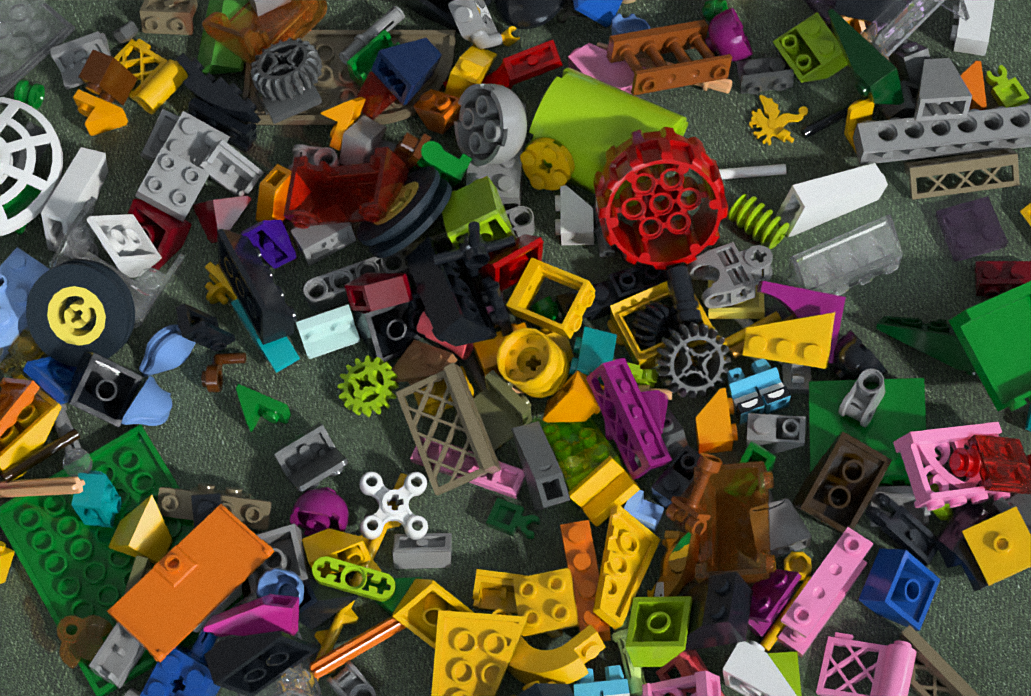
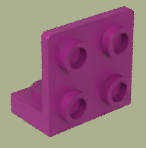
M766 568L756 577L755 584L751 588L753 596L748 621V628L756 636L762 637L794 593V587L802 577L798 572Z

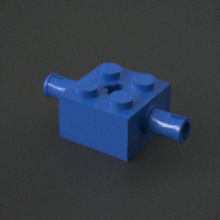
M202 627L191 650L181 644L176 646L162 662H157L140 696H216L220 686L213 683L204 654L213 648L219 636H215L211 632H204V627Z

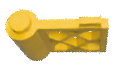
M131 39L114 58L127 70L129 67L140 65V73L133 75L138 78L137 80H141V84L134 91H131L128 97L136 101L148 113L154 114L183 84V81L188 78V74L176 60H166L151 51V46L141 39L137 41ZM134 49L140 52V58L127 60V57ZM154 62L159 64L154 70L145 72V64Z

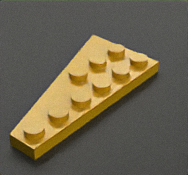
M438 610L431 696H496L528 617Z

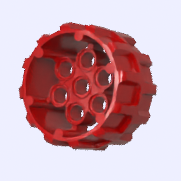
M663 127L660 131L642 133V130H637L631 133L630 139L620 144L617 148L613 145L607 150V161L602 172L597 171L594 176L595 205L605 241L610 246L616 244L622 251L625 261L631 264H636L638 261L653 265L656 270H665L668 265L681 262L689 264L697 260V254L708 245H714L720 237L718 227L720 221L728 215V204L717 162L706 154L703 143L698 138H685L676 134L674 129L670 127ZM657 164V168L653 169L652 165ZM689 168L700 174L701 184H697L691 177H684ZM668 171L677 172L672 177L664 176ZM641 176L649 177L645 182L637 181ZM625 180L631 183V186L621 191L619 198L614 199L617 190ZM687 190L694 191L690 196H682V193ZM659 195L666 196L662 201H654ZM701 198H705L698 211L691 216L688 210L696 209L701 203ZM632 200L639 201L634 206L626 205L629 201ZM617 213H622L625 218L637 220V222L631 227L618 218ZM675 215H682L679 220H671ZM647 220H655V223L652 225L644 224Z

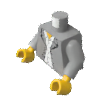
M453 0L448 3L461 36L475 44L477 48L486 49L500 46L502 43L509 47L520 39V37L515 38L511 34L516 30L514 26L509 27L501 34L498 33L484 0Z

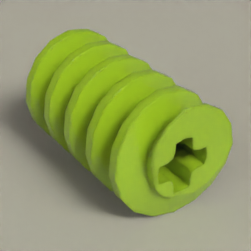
M742 195L731 207L728 219L732 222L736 221V225L739 228H744V232L748 235L752 234V238L755 241H760L762 246L773 249L784 238L790 224L786 222L779 226L780 216L775 217L773 220L770 219L773 210L769 209L763 213L762 211L765 207L763 202L755 207L754 204L757 200L755 196L746 200L747 195Z

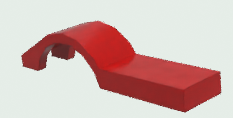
M554 40L504 58L499 68L490 75L485 76L481 84H499L511 89L517 83L563 66ZM448 80L445 81V82H443V85H444L445 89H446Z

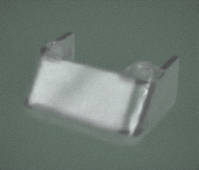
M895 0L865 30L861 31L860 35L889 60L888 57L940 5L965 21L970 17L964 0Z
M91 196L67 230L50 261L49 270L63 262L74 259L92 260L109 267L123 279L131 292L135 305L134 328L143 324L181 269L185 256L180 253L166 275L157 269L147 268L141 271L137 278L133 280L88 251L94 242V231L86 224V219L94 213L96 198Z

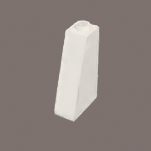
M81 147L42 210L41 216L48 250L72 256V249L82 237L87 225L86 219L92 213L108 174L106 153Z
M876 163L792 185L776 217H781V226L786 222L790 224L786 235L791 237L879 200L888 184Z

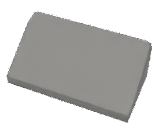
M426 533L424 537L418 540L411 539L406 534H394V568H450L452 564V533Z

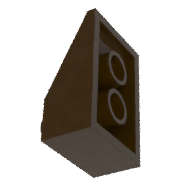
M841 431L805 479L792 504L797 509L841 534L845 532L847 527L854 530L892 460Z

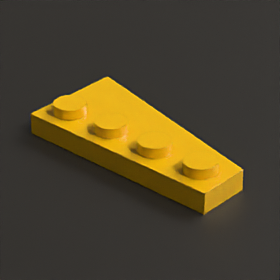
M619 504L611 508L593 612L613 629L623 625L633 603V597L637 594L661 540Z

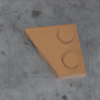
M413 340L392 368L398 376L393 381L396 383L408 381L410 385H413L443 371L445 366L456 363L457 358L451 352Z

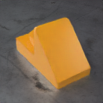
M79 89L73 96L78 111L88 117L85 121V126L90 136L126 126L128 123L123 108Z
M355 98L320 113L338 122L333 126L330 133V138H332L330 147L338 151L341 150L343 133L358 121L366 100L365 98Z

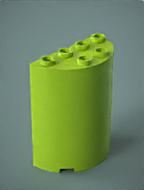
M566 68L563 71L562 78L557 76L546 91L529 130V133L533 134V139L526 145L525 149L532 141L542 137L554 139L553 143L559 147L565 146L571 153L575 165L574 172L571 174V179L568 183L595 194L594 176L597 171L602 172L607 161L606 152L611 146L614 145L617 148L620 144L630 139L631 133L637 130H642V133L660 131L663 127H670L674 129L676 134L683 136L687 130L688 122L686 121L687 118L635 95L633 96L626 91L577 70ZM544 159L545 166L551 168L552 164L547 163ZM657 164L652 165V168H657ZM641 176L637 181L645 182L649 177ZM625 180L617 190L614 199L619 198L621 191L631 186V183ZM632 200L629 201L626 205L634 206L639 201Z

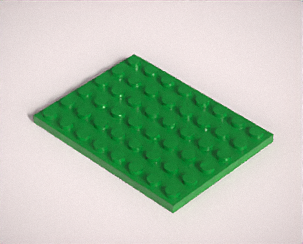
M141 424L49 477L78 476V473H89V471H100L106 474L122 500L120 512L115 514L113 528L85 525L71 505L74 494L15 497L0 506V526L96 696H106L118 689V687L97 676L89 665L117 624L107 611L124 596L136 557L110 549L108 546L119 522L150 495H153L157 504L159 488L180 489ZM162 516L173 539L169 551L194 530L193 520ZM243 595L236 599L224 611L243 605ZM192 631L180 644L184 647L189 646L197 640L200 632ZM145 650L124 684L156 666L158 661H155L154 657Z

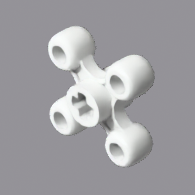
M370 471L363 474L359 483L360 490L365 495L374 497L378 502L379 508L375 514L366 516L360 524L362 536L370 540L376 539L381 535L383 527L387 522L398 521L403 525L405 533L409 538L418 540L424 537L428 530V523L422 516L413 514L408 504L411 498L419 496L425 491L427 487L426 477L420 472H412L405 478L402 488L389 490L384 486L382 478L378 473ZM373 481L375 486L371 487L366 482ZM416 481L420 486L414 487L411 482ZM390 501H395L396 505H399L397 510H392L391 506H388ZM373 524L376 530H369L367 525ZM412 525H418L421 528V530H414L412 528Z

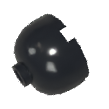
M851 330L837 342L833 359L837 368L833 371L841 380H857L859 375L866 369H876L882 375L887 372L878 358L870 349L866 348Z

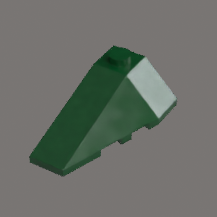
M830 9L828 14L832 30L856 82L855 88L862 97L867 96L875 104L901 105L904 103L897 68L838 13Z
M884 316L877 323V330L955 369L964 370L968 375H978L947 320L937 319V321L924 324L919 318Z

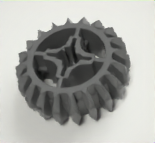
M290 37L287 41L283 42L280 39L279 43L275 45L270 43L268 49H262V54L255 56L256 61L251 64L252 70L250 71L255 88L265 98L270 97L272 101L279 98L281 101H284L287 97H290L293 100L295 95H303V91L312 90L311 84L318 83L317 77L322 75V61L317 49L309 41H302L301 38L293 41Z
M690 322L688 328L684 324H679L678 333L673 329L670 330V335L672 336L670 339L662 338V342L666 345L664 348H656L657 352L662 356L654 360L656 364L660 365L656 369V373L659 376H663L661 383L665 386L668 385L669 391L672 393L677 391L680 397H685L688 394L690 398H695L697 392L701 396H706V388L716 391L714 385L716 381L724 383L720 375L721 373H729L728 368L724 364L731 362L730 357L725 355L730 350L728 346L723 345L725 342L724 337L721 335L717 336V330L714 328L708 329V326L704 323L698 327L695 322ZM694 340L706 341L703 345L698 344L695 347H689L686 344ZM678 351H679V358H678V360L674 363L676 354H677ZM688 352L694 356L693 359L695 361L694 363L697 366V368L692 365V360ZM711 358L710 364L706 368L707 361ZM691 373H696L699 376L692 380L680 379L682 376L685 375L687 377Z

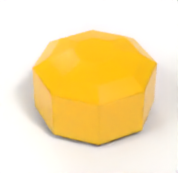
M791 552L784 559V570L798 572L802 576L799 581H804L811 574V558L804 552Z

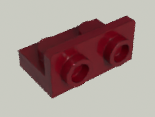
M975 261L976 296L993 298L1030 282L1031 261Z

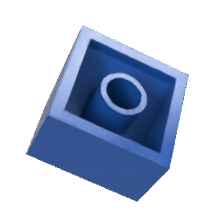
M880 548L858 600L875 614L906 627L910 625L915 631H920L941 579L907 550Z

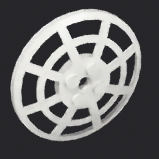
M0 97V104L8 105L0 114V133L7 124L22 137V139L6 143L0 137V184L8 176L18 180L11 189L0 196V236H3L23 227L44 209L61 180L63 152L56 132L43 114L21 101ZM19 108L34 116L47 133L30 137L28 131L20 123L12 119V117ZM51 143L52 166L47 181L33 175L36 162L35 146ZM26 149L27 160L24 170L14 167L12 152ZM27 184L41 190L38 197L26 209L16 216L7 219L2 205L15 198Z

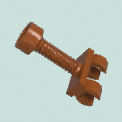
M701 453L697 461L700 472L689 496L690 498L673 496L671 499L672 503L666 511L668 518L672 521L677 519L679 522H682L689 513L691 516L685 523V529L692 535L694 532L701 535L706 530V521L710 519L711 515L698 507L710 475L712 473L718 474L723 463L719 458L707 453Z

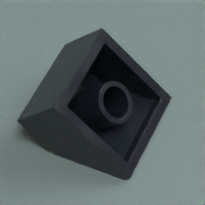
M84 352L72 377L68 404L114 426L120 427L123 416L127 412L143 376L96 353Z

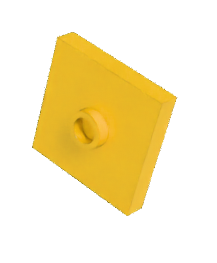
M1017 507L962 531L988 586L1031 567V534Z

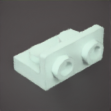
M349 304L296 322L309 359L360 342Z

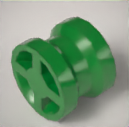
M24 79L18 82L14 92V100L30 105L36 110L42 105L45 96L43 85L38 83L32 85Z

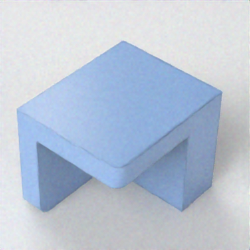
M639 490L627 500L624 507L627 512L655 534L664 513V507L644 500V491Z

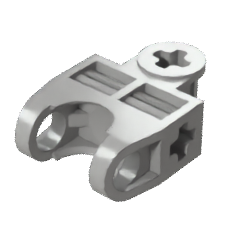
M734 242L697 256V260L689 263L687 267L691 279L715 282L703 292L701 298L706 307L716 309L755 298L758 282H768L772 277V267L770 264L772 263L773 255L769 248L762 245L752 246L739 252Z

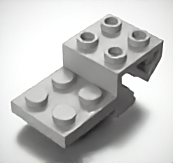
M183 111L135 196L183 222L210 174L198 167L199 163L213 143L222 139L227 143L230 137Z

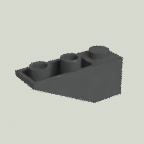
M539 421L512 428V434L535 511L569 501L570 497L563 473Z

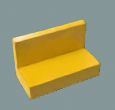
M609 456L569 491L568 494L583 509L589 520L598 527L610 516L612 507L617 504L622 506L640 488L632 480L630 474Z

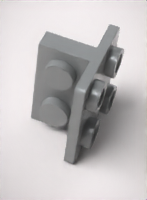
M97 31L50 48L51 56L61 71L63 84L67 90L85 84L78 76L93 49L111 56L107 37L104 33L100 34Z

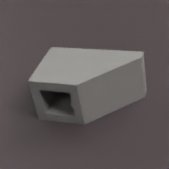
M748 413L746 449L751 441L772 454L804 446L806 417Z

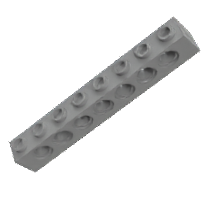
M1022 104L1018 107L1009 108L999 106L989 110L972 109L968 111L967 118L915 121L914 117L903 119L894 117L884 121L866 120L862 123H857L853 140L859 165L1031 147V104Z

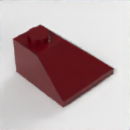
M133 199L127 213L134 214L162 259L148 269L152 274L156 273L183 247L192 224L187 220L181 222L140 199Z

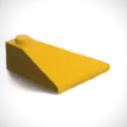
M20 374V375L16 378V379H25V380H28V379H27L26 377H24L22 374ZM41 389L34 395L32 403L24 407L19 413L15 424L7 428L0 437V471L2 473L42 449L62 408L59 403ZM24 472L23 474L19 475L18 477H16V478L13 479V480H17L19 477L23 476L26 472Z

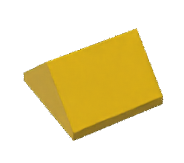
M415 579L393 612L392 617L435 649L438 610L474 612L434 580Z

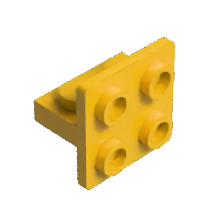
M564 568L513 580L518 616L528 617L521 634L523 637L546 633L551 638L563 636L562 629L579 625L570 569Z

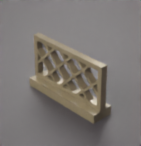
M451 363L445 366L443 371L396 392L435 495L439 496L485 474H493L502 470L463 371L458 365ZM444 379L447 389L443 398L430 394L434 383ZM414 392L423 394L417 410L409 407L405 396ZM450 395H451V398H452L453 402L448 401ZM429 397L441 401L435 417L423 412ZM446 404L454 406L457 410L453 424L440 419ZM411 411L416 413L414 418L412 416ZM421 415L433 420L428 435L420 433L417 429ZM460 421L462 423L463 428L458 426ZM439 422L451 427L445 442L433 438ZM456 429L466 433L467 441L463 449L450 445ZM421 437L426 438L424 444L422 442ZM431 441L443 445L437 461L429 458L427 454ZM470 446L472 448L473 453L468 452ZM449 448L461 452L455 468L443 464ZM466 455L475 458L479 466L478 470L469 474L461 471ZM431 462L436 464L434 470L431 465ZM441 466L454 471L450 482L442 486L439 485L436 478ZM458 474L464 475V476H462V477H460V478L457 479Z

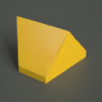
M150 495L119 522L108 547L133 557H146L151 563L156 564L168 553L173 539L153 495Z

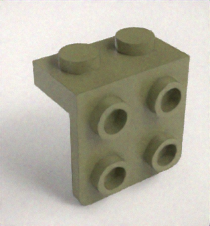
M492 370L485 376L486 388L474 398L494 452H496L513 437L512 428L529 424L532 421V405L526 396L522 393L518 395L512 389L513 385Z

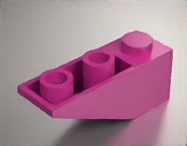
M276 594L263 596L212 616L204 626V632H211L215 636L225 637L229 635L246 636L283 631L295 636L298 631L299 597Z

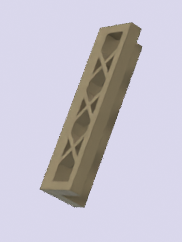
M1011 148L904 162L905 174L909 177L910 198L912 200L1020 185L1018 153ZM1011 165L1012 179L1000 181L994 176L1002 166ZM982 169L988 174L979 184H973L968 180V177L974 170ZM967 171L964 175H962V174L959 173V172ZM947 174H957L961 179L954 187L947 188L940 183ZM928 176L934 181L927 191L917 192L916 178ZM938 185H939L940 187H942V189H935V188H936Z
M910 625L901 632L898 640L912 645V648L916 650L915 659L921 664L917 665L914 662L910 687L919 696H931L927 691H931L932 696H937V692H947L951 696H979ZM915 670L928 671L932 675V686L920 685L915 680Z

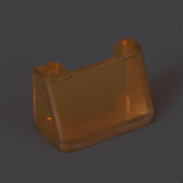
M291 0L290 3L261 16H257L252 5L248 2L230 20L221 12H213L202 22V25L210 37L251 66L256 61L255 56L261 55L262 49H268L270 43L275 45L279 43L280 39L284 42L290 37L293 41L297 38L302 39L325 16L327 1Z
M763 461L723 464L718 474L712 473L710 475L705 491L700 499V508L710 514L711 517L706 521V530L701 534V555H698L700 564H695V579L698 583L713 575L737 571L747 584L770 579L771 573L776 572L774 554L771 555L769 489L773 488L772 471H767ZM694 467L695 482L700 472V467Z

